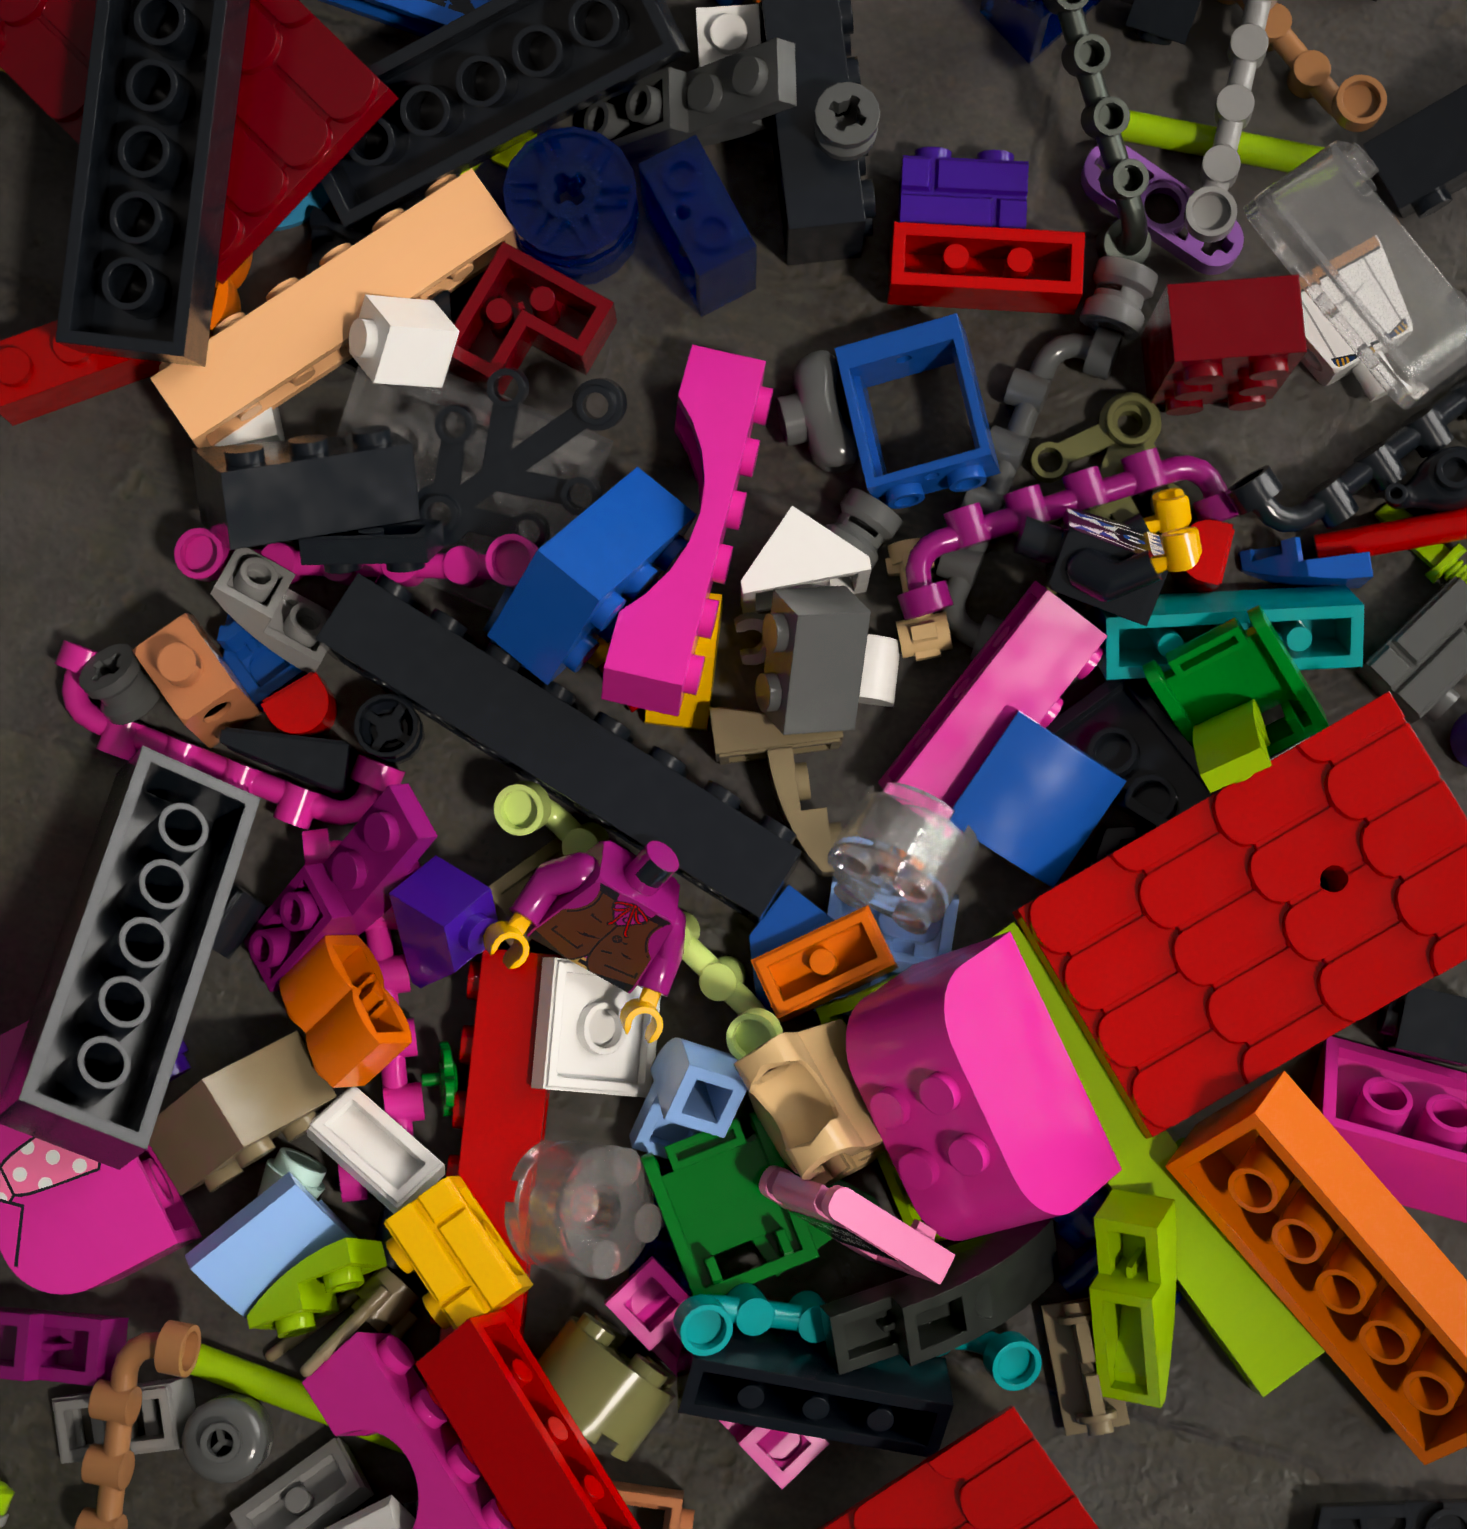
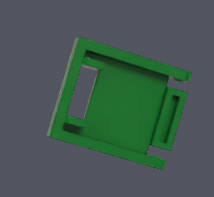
M1260 605L1247 611L1252 627L1244 630L1238 619L1234 617L1165 653L1171 669L1163 672L1155 660L1142 665L1144 674L1153 691L1181 734L1193 748V727L1196 724L1252 699H1255L1261 713L1280 704L1285 715L1265 726L1270 741V746L1266 747L1269 757L1329 727L1323 708Z
M755 1112L749 1113L750 1125L757 1136L755 1140L746 1141L737 1118L732 1121L725 1138L701 1132L665 1146L664 1150L673 1171L671 1173L661 1176L659 1163L652 1152L640 1156L642 1166L692 1296L699 1294L725 1295L737 1285L744 1283L753 1284L820 1257L806 1221L766 1198L759 1190V1181L766 1168L773 1165L785 1168L779 1152ZM773 1232L782 1256L725 1279L722 1278L713 1255Z

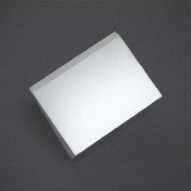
M792 506L741 580L742 612L744 614L771 610L774 589L846 586L853 594L866 592L872 570L870 558Z

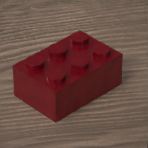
M1299 274L1167 284L1141 335L1146 394L1151 403H1154L1157 408L1165 407L1166 414L1173 416L1201 412L1204 410L1203 404L1228 402V409L1233 411L1253 410L1266 406V399H1272L1307 353Z

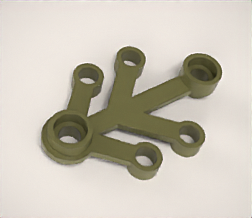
M1134 392L1118 394L1108 400L1103 406L1097 425L1059 443L1049 441L1038 445L1034 449L1029 461L1030 471L1037 480L1044 483H1053L1064 475L1068 464L1107 449L1100 468L1102 478L1124 472L1121 464L1122 458L1156 448L1154 442L1159 436L1162 426L1160 412L1156 405L1151 403V400L1142 394ZM1123 416L1134 417L1140 425V431L1135 435L1122 433L1118 427V419ZM1046 452L1053 453L1060 460V468L1054 472H1046L1039 466L1038 457ZM1171 483L1150 491L1151 496L1147 504L1149 515H1155L1152 496L1155 493L1165 489L1181 487ZM1131 496L1085 511L1110 519L1111 516L1113 521L1122 522L1139 513ZM1055 519V520H1052V521L1047 522V523L1050 524V523L1055 522V521H1057V520H1059V519ZM1019 532L1012 533V534H1013L1015 537H1018ZM1047 585L1045 586V588H1047L1054 595H1056L1057 592L1048 588ZM1078 600V606L1074 610L1085 618L1093 606Z

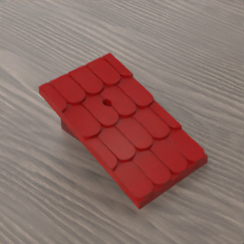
M1390 691L1272 759V766L1255 773L1245 781L1226 786L1012 912L1146 1139L1152 1138L1166 1129L1175 1126L1354 1022L1365 1018L1430 979L1467 960V817L1445 781L1439 776V771L1411 725L1406 722L1403 712Z

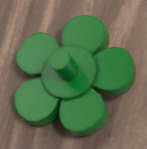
M448 1041L439 1042L438 1073H422L421 1082L422 1086L439 1085L442 1115L452 1116L455 1094L458 1090L457 1066L453 1061Z

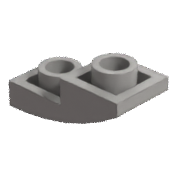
M247 547L235 549L210 594L242 628L272 652L307 674L312 671L315 673L327 652L315 638L332 612L289 589L296 575L293 572Z

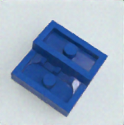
M1018 710L945 817V820L1022 870L1054 888L1127 781L1073 744L1070 745Z

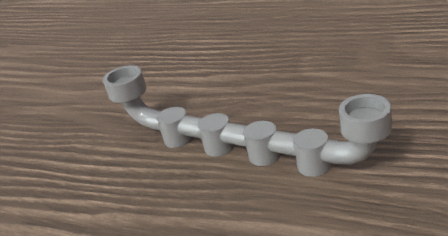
M1242 0L1245 7L1241 24L1233 32L1227 52L1228 60L1231 64L1227 85L1220 91L1214 108V120L1217 128L1213 146L1205 153L1200 169V179L1203 187L1196 190L1190 196L1184 212V224L1187 231L1192 237L1202 242L1212 243L1224 239L1231 232L1236 221L1237 204L1234 197L1228 192V189L1236 182L1240 170L1241 160L1237 153L1242 129L1248 125L1254 109L1255 99L1251 89L1256 69L1263 63L1269 44L1268 35L1265 32L1269 11L1278 0Z

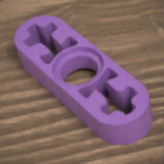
M1125 145L1129 159H1136L1142 162L1149 173L1148 186L1140 195L1143 206L1145 200L1151 195L1163 193L1171 196L1179 208V216L1167 224L1156 223L1146 214L1147 229L1150 233L1151 241L1202 274L1216 275L1228 270L1239 256L1244 243L1243 231L1239 223L1235 221L1233 229L1223 240L1222 247L1228 252L1227 254L1221 250H1216L1212 256L1205 254L1201 250L1204 242L1195 239L1189 232L1185 240L1176 236L1185 226L1184 212L1186 204L1195 191ZM1096 146L1085 160L1081 172V185L1085 194L1092 201L1120 219L1115 200L1108 198L1103 193L1098 181L1101 170L1096 165L1104 167L1099 148Z

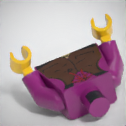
M652 840L637 855L612 841H599L585 853L577 852L545 861L536 868L509 908L513 913L510 920L492 923L486 929L483 935L484 947L490 955H493L501 942L514 938L512 946L503 956V963L508 969L518 968L529 956L530 947L527 939L523 936L527 930L526 936L625 992L630 994L636 986L643 988L639 998L631 999L625 1003L621 1009L620 1021L625 1033L628 1034L631 1029L632 1020L637 1015L642 1013L650 1014L652 1017L645 1031V1039L647 1043H652L659 1038L663 1030V1020L656 1009L661 995L668 996L684 954L686 916L681 908L678 907L680 885L672 877L679 868V860L673 850L666 844Z

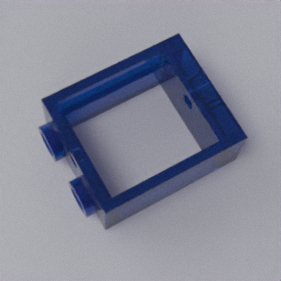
M694 135L639 163L644 212L701 317L755 290L757 245L697 136ZM681 246L685 251L687 257H682L679 254Z

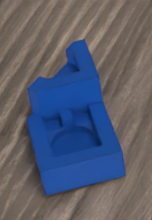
M1300 537L1281 540V546L1249 549L1238 553L1242 573L1270 583L1289 587L1346 585L1349 589L1361 588L1374 577L1370 552L1303 560Z
M227 614L225 626L220 625L217 642L224 649L223 659L256 706L264 713L260 705L263 703L262 700L302 678L307 673L272 652Z
M788 885L749 935L751 960L835 920L792 886ZM752 965L756 997L766 1010L772 1013L771 1004Z

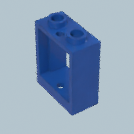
M957 313L834 348L867 490L873 497L892 509L907 508L922 502L925 499V494L946 488L953 492L969 491L985 484L987 481L986 477L1001 473L967 334ZM955 363L975 449L887 474L867 388Z

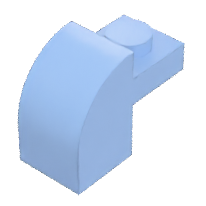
M677 1037L670 1039L660 1050L650 1070L654 1082L629 1134L632 1148L646 1153L652 1152L653 1155L667 1158L664 1150L665 1146L698 1133L705 1132L725 1138L747 1091L744 1082L734 1067V1063L738 1060L732 1054Z

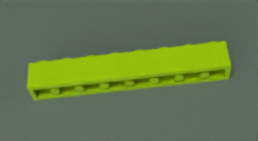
M1012 922L993 937L1011 932L1122 1168L1118 1174L1104 1185V1188L1109 1194L1112 1189L1175 1199L1177 1229L1176 1287L1249 1388L1256 1394L1265 1397L1323 1354L1325 1350L1167 1170L1165 1165L1185 1138L1182 1137L1174 1142L1166 1130L1152 1138H1145L1023 931L1021 932L1015 922Z

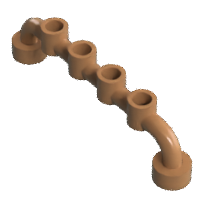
M1217 0L1227 5L1237 3L1244 11L1245 5L1242 0ZM1276 3L1269 11L1265 28L1269 39L1267 52L1276 50L1291 69L1287 76L1289 90L1299 98L1309 99L1314 97L1321 107L1346 130L1362 132L1372 128L1380 119L1387 105V94L1383 85L1371 76L1354 75L1346 79L1338 87L1330 77L1331 64L1329 59L1319 51L1306 48L1291 29L1292 16L1290 11L1284 5Z
M168 1320L160 1332H144L129 1339L116 1355L111 1373V1381L99 1379L95 1383L89 1398L88 1411L92 1419L106 1421L104 1444L93 1443L89 1446L83 1458L81 1477L84 1483L99 1486L96 1508L85 1507L81 1511L75 1529H128V1520L126 1515L123 1514L125 1489L131 1481L135 1467V1455L130 1450L132 1426L139 1415L142 1405V1390L137 1386L140 1366L144 1361L154 1358L155 1369L158 1373L182 1378L188 1377L197 1363L201 1347V1331L198 1325Z

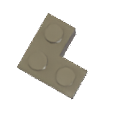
M295 1031L201 1079L158 1115L149 1145L180 1196L202 1184H205L211 1193L244 1172L242 1168L247 1167L274 1150L276 1147L271 1139L283 1133L288 1143L306 1134L312 1120L318 1115L317 1112L334 1100L337 1095L326 1080L315 1071L308 1048L298 1031Z

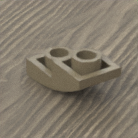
M793 747L767 750L766 764L769 780L785 826L797 835L795 845L802 851V856L820 878L832 877L835 873L834 861L845 860L844 840L840 821L829 823L827 807L801 810L800 801L811 800L807 763L794 762Z

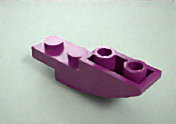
M409 783L388 785L324 863L304 865L244 939L251 959L257 966L270 992L280 991L279 980L325 935L359 936L392 907L389 893L421 868L418 859L438 835Z

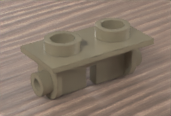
M1090 1297L1042 1305L1041 1311L1065 1436L1087 1432L1088 1436L1104 1435L1114 1432V1427L1130 1425L1126 1401L1102 1396L1099 1375L1096 1370Z

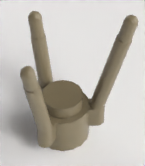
M387 1267L375 1270L372 1275L369 1273L364 1274L365 1283L362 1286L345 1291L337 1297L338 1312L315 1320L317 1328L310 1333L283 1338L267 1350L265 1358L269 1362L277 1360L351 1306L355 1312L300 1368L301 1375L309 1377L365 1321L379 1333L390 1324L392 1327L388 1333L401 1340L403 1335L418 1320L409 1310L420 1297Z

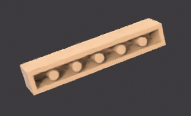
M472 168L458 177L456 174H449L440 178L428 188L425 193L426 198L408 210L404 211L403 208H398L388 212L374 224L372 228L373 233L353 246L350 243L336 246L322 257L318 269L301 280L293 277L279 283L266 296L267 302L249 314L245 315L244 312H239L224 319L215 327L213 337L209 339L205 367L167 362L160 364V372L150 379L197 448L214 447L215 444L270 407L274 410L353 358L349 353V332L354 320L359 318L365 294L431 300L443 291L450 290V293L484 272L503 241L518 249L514 227Z

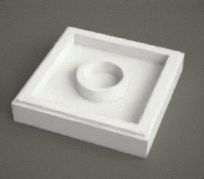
M543 957L531 1088L646 1098L654 1082L650 1069L656 1058L657 1040L647 1043L645 1039V1031L652 1016L647 1013L637 1015L632 1020L631 1029L628 1034L625 1033L620 1021L621 1009L625 1003L631 999L639 998L643 988L636 986L629 994L569 959ZM660 996V998H659V1001H658V1004H657V1007H656V1009L658 1010V1012H660V1000H661V996Z

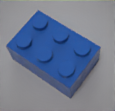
M637 466L536 551L487 636L546 685L553 681L567 667L574 673L578 672L598 648L600 643L597 640L600 637L607 643L611 642L619 611L646 594L658 582L657 577L662 570L665 573L670 571L689 542L683 536L697 514Z

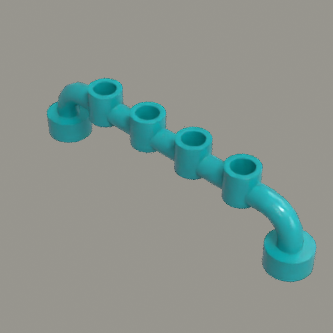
M744 1283L735 1286L728 1295L699 1294L689 1297L677 1308L673 1319V1326L676 1335L684 1347L692 1354L698 1356H709L721 1351L731 1339L733 1324H736L742 1333L749 1336L761 1335L769 1328L798 1331L804 1340L810 1343H820L825 1341L820 1305L826 1303L820 1295L813 1291H802L793 1296L789 1303L769 1301L758 1287L753 1284ZM990 1330L980 1337L955 1348L983 1355V1364L987 1373L1000 1387L1009 1391H1018L1030 1386L1037 1379L1041 1371L1042 1359L1038 1349L1019 1332L1006 1331L998 1334ZM946 1352V1353H944V1354H942V1355H939V1356H937V1357L944 1356V1355H946V1354L949 1353V1352Z

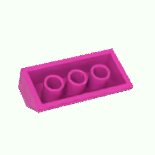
M1333 1036L1325 1039L1309 1097L1312 1103L1401 1205L1467 1223V1073Z

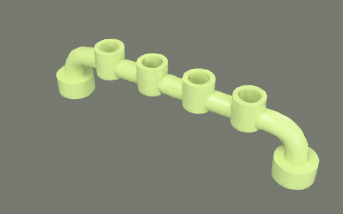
M516 782L505 787L496 797L494 815L503 830L512 835L523 836L545 825L562 841L564 856L577 852L585 853L599 841H609L608 833L601 825L594 822H587L581 825L560 804L549 798L546 790L535 782ZM683 911L686 916L682 960L699 976L700 989L707 998L713 1001H725L738 1014L727 1029L726 1042L731 1054L737 1060H740L770 1039L783 1033L781 1023L773 1013L766 1010L760 1000L744 985L746 973L742 963L732 956L717 958L698 940L700 926L697 919L692 914Z

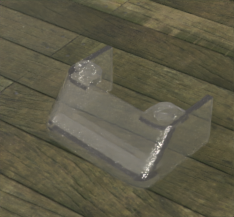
M1335 140L1264 189L1243 207V212L1291 275L1299 274L1300 286L1382 388L1400 407L1407 410L1428 403L1467 372V297L1451 286L1375 192L1377 187L1371 177L1379 172V169L1368 154L1355 141L1347 143Z

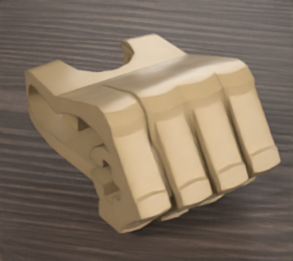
M842 1019L800 1032L781 1033L734 1063V1067L747 1088L754 1112L783 1161L796 1174H799L801 1179L811 1180L825 1186H829L868 1166L887 1150L852 1077L846 1053L847 1026Z

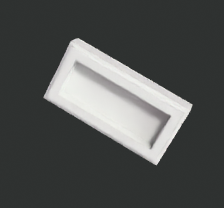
M357 1087L346 1089L312 1120L307 1130V1136L393 1214L416 1200L418 1196L435 1185L445 1175V1164Z

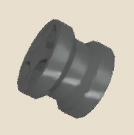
M853 82L837 83L824 91L818 99L814 121L815 140L821 151L830 158L840 161L857 160L870 151L875 144L880 121L879 103L874 94L863 85ZM850 109L847 115H842L840 117L835 116V113L840 114L841 112H847Z
M120 643L109 646L93 656L84 666L79 677L80 687L92 699H100L101 712L112 724L116 725L132 723L143 717L153 708L161 694L146 670L140 668L141 663L133 653V648L128 644Z

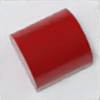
M1211 519L1201 520L1190 526L1196 527L1200 535L1202 554L1197 564L1187 571L1171 572L1175 581L1182 588L1193 593L1215 592L1222 584L1235 532L1233 524Z
M313 671L262 700L263 703L260 704L271 723L284 734L321 738L332 728L337 716V704L334 695L325 680L317 672L314 673Z

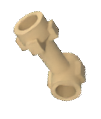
M920 538L902 540L887 546L889 558H886L885 562L888 576H900L903 593L909 591L905 570L910 551ZM946 611L935 614L930 613L906 621H896L903 658L915 656L917 662L941 657V651L953 649Z

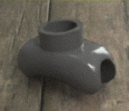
M818 350L801 358L794 368L792 377L794 394L776 397L779 424L787 447L806 443L812 461L816 466L825 472H845L852 468L859 452L855 435L846 425L839 404L837 383L840 370L837 357L827 350Z

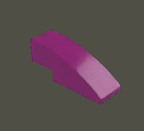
M0 1306V1379L15 1381L43 1380L94 1386L99 1379L111 1381V1373L116 1355L126 1344L129 1318Z

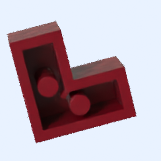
M503 241L454 324L460 332L448 370L487 391L488 379L495 371L503 368L519 369L531 346H534L587 375L617 323L614 302ZM505 375L499 380L498 391L501 396L505 393L513 377Z

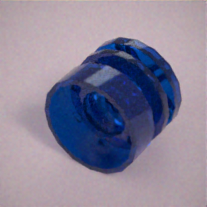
M579 127L551 129L524 144L511 160L503 185L506 215L515 229L518 250L582 285L597 284L618 272L633 254L641 229L634 170L621 148L601 133ZM565 191L573 197L582 194L583 202L577 206L570 200L561 203L560 194Z

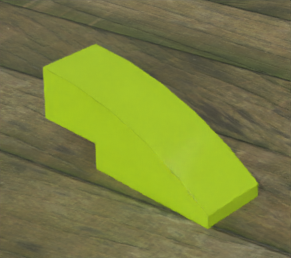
M1112 1189L1094 1216L1099 1273L1089 1287L1096 1370L1099 1375L1103 1397L1161 1408L1166 1399L1175 1320L1177 1282L1175 1199Z

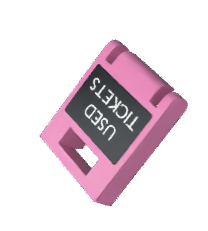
M776 1165L766 1168L760 1178L759 1190L763 1196L867 1260L941 1285L955 1257V1254L934 1242L937 1231L928 1225L914 1219L910 1227L849 1188L840 1185L828 1188L821 1183L801 1179V1177L789 1170Z

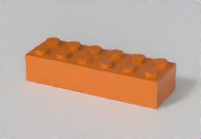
M1286 1071L1281 1072L1197 1123L1165 1165L1167 1170L1424 1466L1467 1447V1280Z

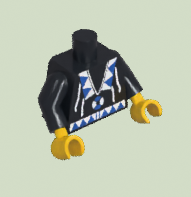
M1170 488L1159 491L1152 496L1155 515L1142 518L1140 513L1122 522H1117L1074 508H1067L1060 526L1057 527L1026 516L1015 543L1014 553L1046 563V584L1051 590L1147 626L1168 572H1181L1192 569L1202 554V547L1198 529L1196 527H1188L1192 519L1188 496L1184 495L1181 488Z

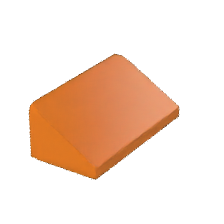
M869 905L751 960L771 1007L781 1022L797 1017L899 968Z

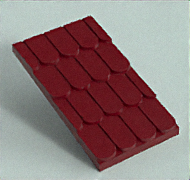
M0 0V67L79 144L97 0ZM250 0L216 279L222 284L399 99L299 0Z

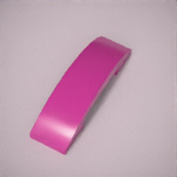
M651 1256L604 1303L649 1351L652 1350L677 1376V1362L682 1342L675 1333L673 1319L680 1304L689 1297H692V1295ZM719 1420L735 1437L738 1444L781 1489L790 1483L829 1445L827 1439Z

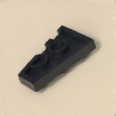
M1137 678L1105 681L1056 717L1046 727L1070 745L1073 744L1125 779L1127 782L1112 804L1152 829L1221 790L1210 793L1199 774L1194 748Z

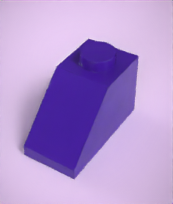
M437 855L389 893L411 982L419 988H423L455 973L476 954L486 950L483 935L492 923L498 922L491 888Z

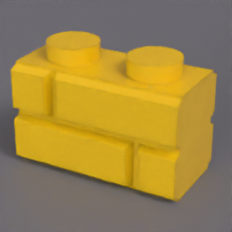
M447 1176L418 1196L416 1200L404 1206L384 1222V1225L392 1235L386 1241V1247L390 1255L405 1273L409 1274L414 1270L429 1291L422 1297L423 1303L431 1317L443 1329H447L452 1325L455 1330L471 1317L499 1311L533 1286V1283L461 1176Z

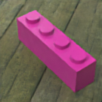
M1034 581L881 777L878 784L889 798L947 841L956 829L962 832V830L945 820V817L1017 711L1020 710L1046 728L1061 710L1063 700L1060 696L1075 677L1079 680L1085 678L1100 661L1103 655V649L1100 645L1107 638V635L1047 588Z

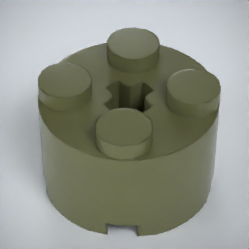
M584 1312L580 1319L571 1316L538 1359V1363L583 1436L593 1444H596L602 1435L606 1436L613 1443L617 1442L618 1444L611 1452V1455L628 1462L675 1399L676 1395L671 1387L676 1382L677 1376L649 1354L643 1357L636 1353L633 1356L622 1348V1344L627 1339L626 1335L600 1315L596 1314L592 1317Z

